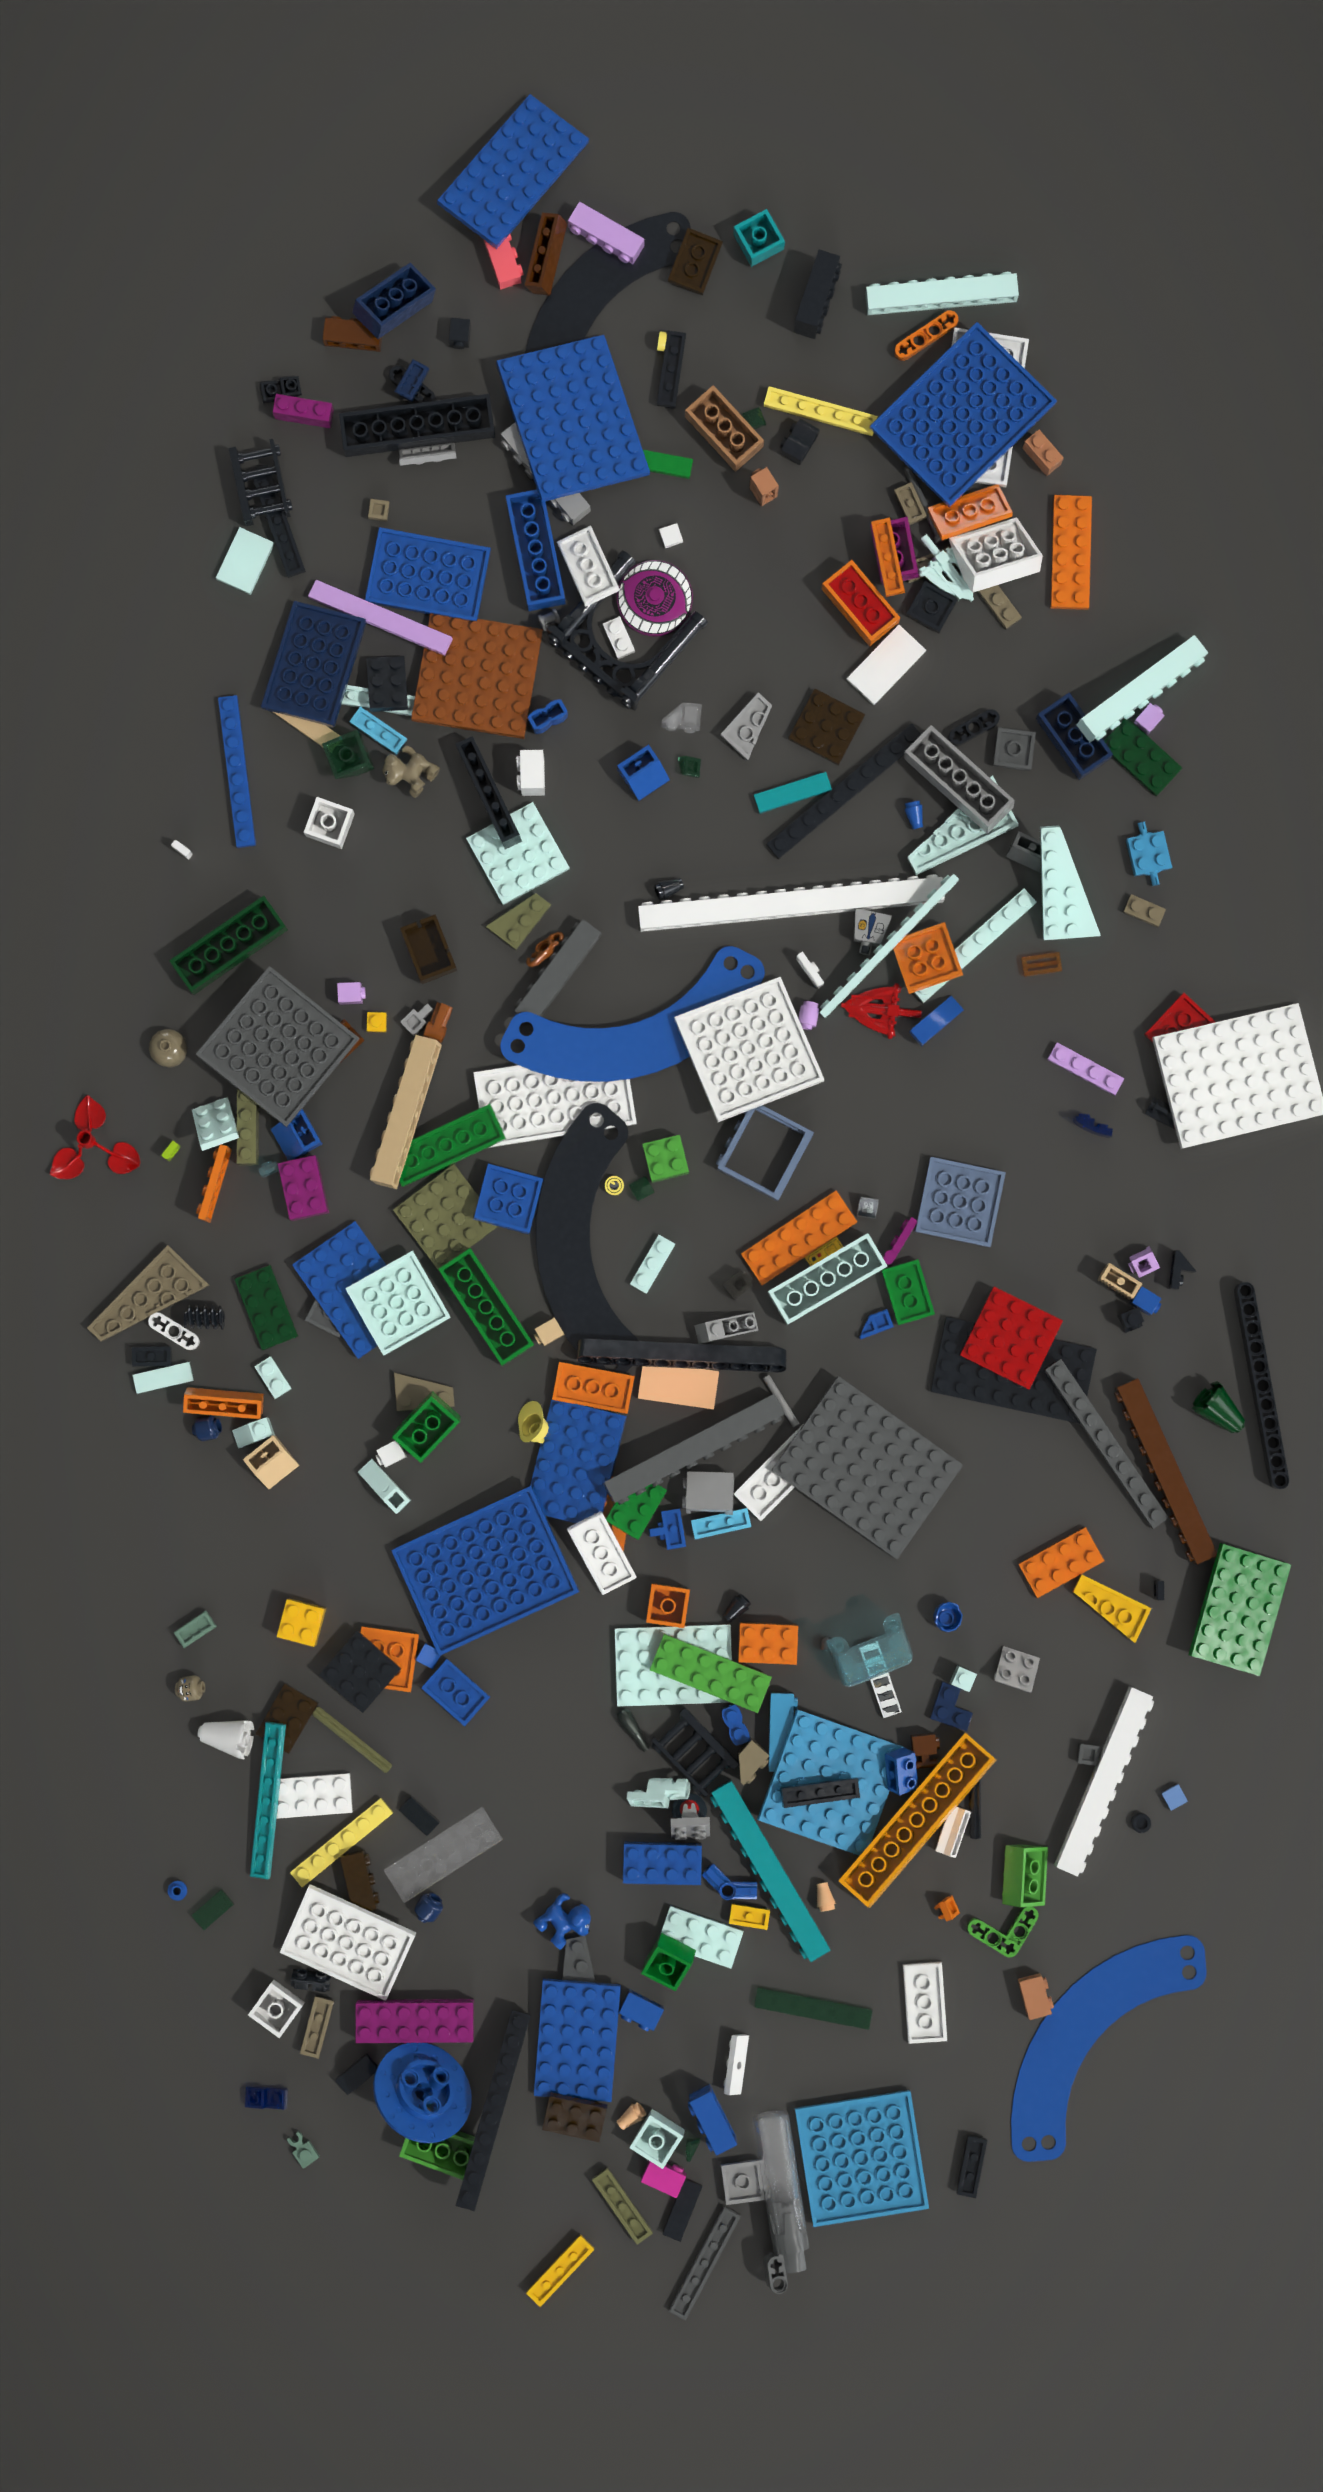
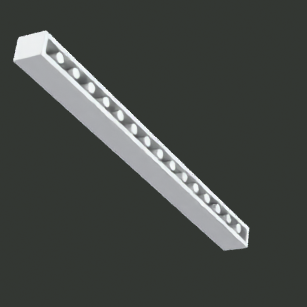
M933 874L927 875L924 879L912 876L903 881H900L899 878L888 879V882L881 883V880L869 881V884L852 882L850 886L833 884L831 888H824L823 885L813 886V889L805 890V887L794 888V891L786 892V889L775 890V893L767 894V891H758L756 895H748V893H739L737 897L719 895L717 899H710L709 896L699 897V900L691 901V898L680 899V902L672 903V900L661 901V904L653 905V902H644L642 906H638L640 931L855 911L856 908L871 910L913 906L920 903L925 904L929 900L927 898L928 894L933 889L938 890L942 886L940 882L943 878ZM943 897L938 903H943L945 897Z

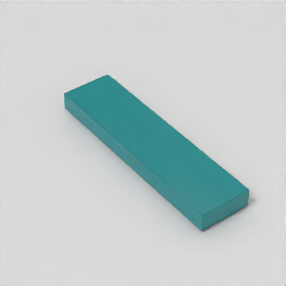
M823 772L754 794V799L759 814L830 792L832 788L827 773Z

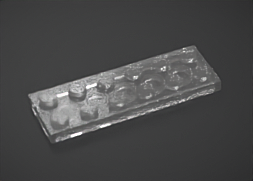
M482 1806L385 1868L384 1872L405 1903L502 1841L503 1838Z

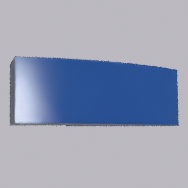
M950 996L913 1027L909 1033L922 1047L964 1009Z

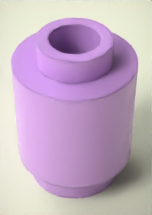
M804 1001L803 1005H801L798 1019L803 1029L812 1030V1027H816L820 1010L818 1003Z

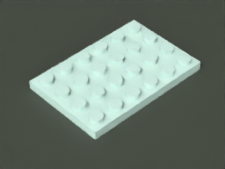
M730 1624L685 1626V1628L672 1626L615 1628L617 1706L729 1703L726 1700L650 1671V1668L664 1634L732 1660Z

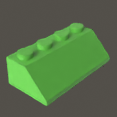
M458 2131L452 2137L436 2143H420L405 2138L399 2157L463 2180L475 2137Z

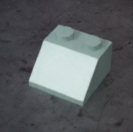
M651 2109L636 2134L630 2149L663 2169L683 2138L685 2129Z

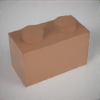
M1040 430L1030 436L1022 447L1046 476L1059 467L1064 459Z
M766 467L764 469L759 468L752 473L749 488L762 507L777 498L779 485Z
M1038 1973L1017 1979L1028 2019L1032 2020L1051 2015V2008H1054L1051 1996L1047 1997L1046 1989H1049L1046 1977L1042 1978V1975Z

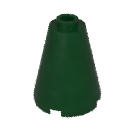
M1218 1381L1211 1383L1212 1387L1209 1390L1204 1388L1193 1401L1195 1407H1192V1410L1230 1433L1240 1432L1245 1426V1419L1223 1385Z

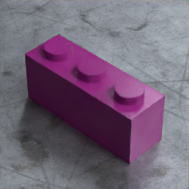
M280 394L275 395L273 415L276 420L331 428L334 413L332 403Z

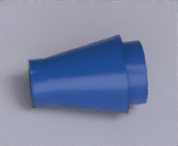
M920 800L906 803L904 810L912 829L923 827V810Z

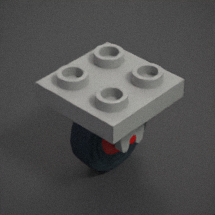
M693 1793L689 1794L688 1799L675 1800L672 1808L674 1819H671V1838L686 1840L687 1837L705 1839L710 1836V1817H706L707 1807L704 1800Z

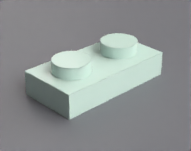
M271 1356L254 1366L275 1399L292 1389Z

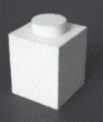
M396 1441L376 1450L378 1454L375 1455L380 1466L384 1464L385 1467L407 1457L402 1446Z

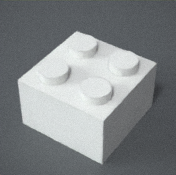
M520 750V756H517V770L520 772V775H517L518 790H521L522 796L545 795L543 750Z
M316 797L304 834L308 838L342 849L355 813L353 809Z
M273 1979L248 2016L280 2038L305 2002Z

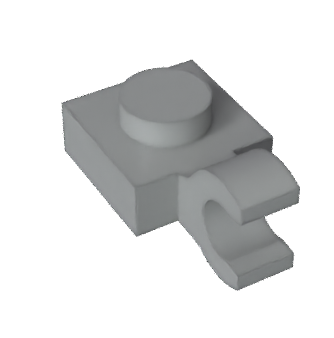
M426 1004L419 1012L413 1009L400 1022L415 1036L427 1024L424 1018L434 1010Z

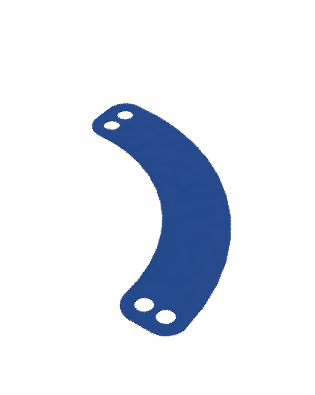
M724 947L717 952L707 971L696 985L681 999L652 1017L619 1027L581 1028L567 1026L550 1021L531 1012H521L511 1020L501 1040V1052L512 1063L534 1072L561 1079L584 1082H609L652 1074L690 1057L674 1017L760 985L765 974L764 966L758 958L737 947ZM729 956L734 957L738 962L736 969L727 970L724 967L725 958ZM745 965H750L754 968V976L750 979H745L741 975V968ZM524 1022H529L533 1026V1033L529 1036H523L519 1031L520 1025ZM520 1039L524 1042L525 1048L521 1053H515L511 1050L510 1045L513 1040Z
M1191 1935L1169 1937L1141 1944L1121 1952L1089 1971L1074 1983L1055 2003L1054 2008L1051 2009L1052 2014L1044 2018L1028 2046L1016 2082L1011 2115V2144L1014 2154L1019 2159L1026 2162L1053 2160L1064 2152L1066 2147V2113L1071 2087L1086 2054L1111 2024L1125 2013L1149 2000L1174 1992L1194 1990L1204 1983L1207 1975L1205 1949L1199 1939ZM1191 1946L1194 1949L1192 1959L1185 1960L1181 1957L1180 1951L1182 1947ZM1187 1965H1192L1196 1969L1195 1977L1190 1980L1185 1979L1182 1975V1970ZM1051 2135L1055 2138L1056 2143L1052 2149L1042 2147L1041 2140L1044 2136ZM1033 2137L1035 2139L1036 2147L1034 2150L1026 2151L1023 2149L1022 2141L1024 2138Z

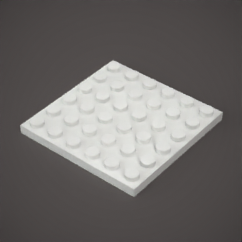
M781 977L674 1017L717 1122L824 1082V1077Z

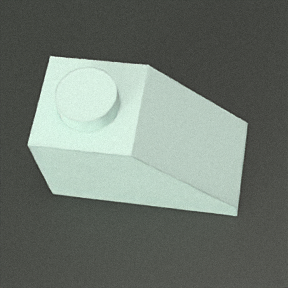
M268 1417L232 1430L238 1449L275 1435Z

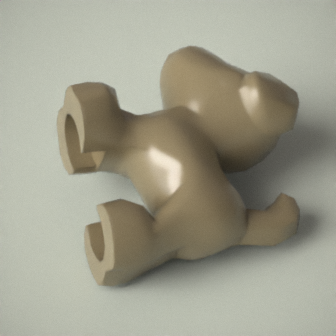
M404 746L402 752L410 755L409 762L404 764L394 754H390L385 758L382 772L388 785L394 786L401 780L408 782L411 786L409 793L412 797L416 798L421 794L425 785L419 778L421 773H426V778L432 782L438 775L440 767L427 761L423 755L416 753L412 747Z

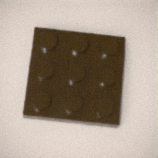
M814 689L788 740L839 766L865 714Z

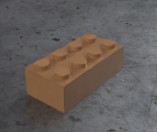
M714 385L685 410V418L735 472L764 446L763 438Z

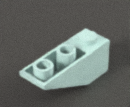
M373 1459L358 1471L363 1479L396 1514L412 1501Z

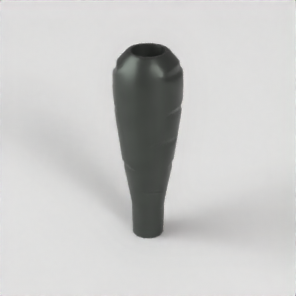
M625 1708L618 1712L617 1719L625 1731L634 1739L643 1752L648 1750L649 1746L631 1711Z

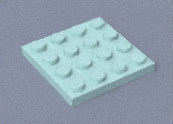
M533 802L510 814L522 842L504 849L493 824L466 838L503 905L570 869Z
M413 1251L345 1288L383 1356L451 1318Z

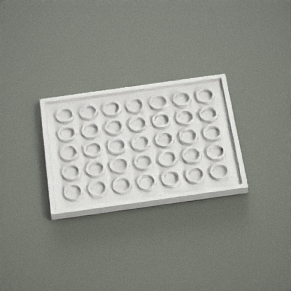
M1299 1003L1152 1038L1180 1149L1323 1115V1096Z

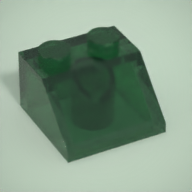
M358 730L322 743L335 779L354 777L375 769L362 734Z

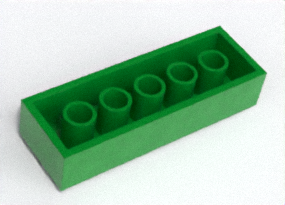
M471 1248L438 1269L502 1366L534 1346V1343Z

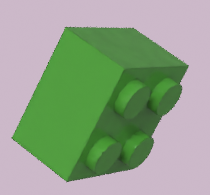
M680 1135L642 1144L651 1183L689 1174Z

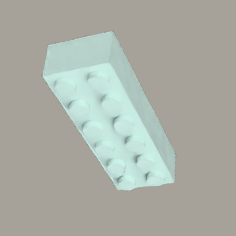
M867 1233L769 1290L767 1293L784 1322L788 1325L887 1267V1264Z

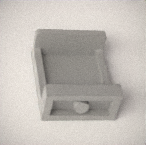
M687 1472V1478H683V1489H687L686 1496H683L682 1508H686V1513L705 1511L725 1512V1515H733L734 1473Z

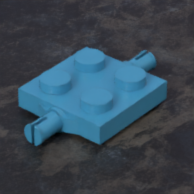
M1145 822L1137 823L1140 834L1126 839L1134 877L1150 875L1152 886L1160 885L1157 874L1172 868L1164 831L1156 833L1147 832Z

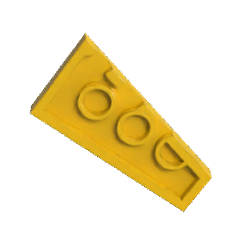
M1081 1574L1073 1592L1132 1642L1136 1643L1152 1608Z

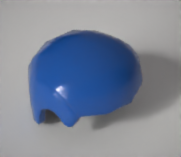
M946 1602L940 1604L933 1613L934 1623L941 1631L951 1632L961 1625L963 1614L958 1604Z

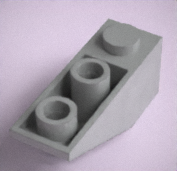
M754 1312L704 1322L694 1326L698 1344L758 1331Z

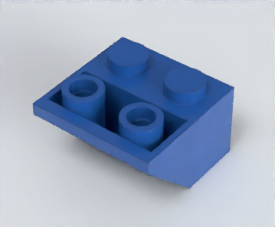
M649 745L617 765V771L638 801L670 781L660 760Z
M303 1109L287 1128L280 1122L271 1128L288 1161L295 1160L323 1144Z

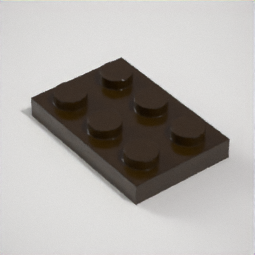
M688 228L668 282L703 296L723 241Z
M285 1683L255 1735L264 1739L265 1722L286 1724L283 1751L289 1754L319 1702Z
M550 2092L542 2130L600 2142L608 2105Z

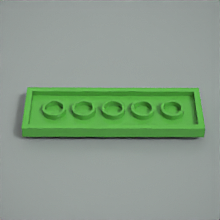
M666 1634L662 1637L650 1671L756 1713L759 1712L772 1676Z

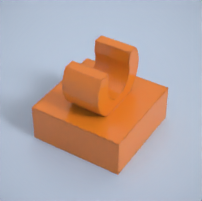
M953 1895L944 1898L934 1907V1909L940 1908L943 1913L938 1918H945L946 1921L952 1920L960 1914Z

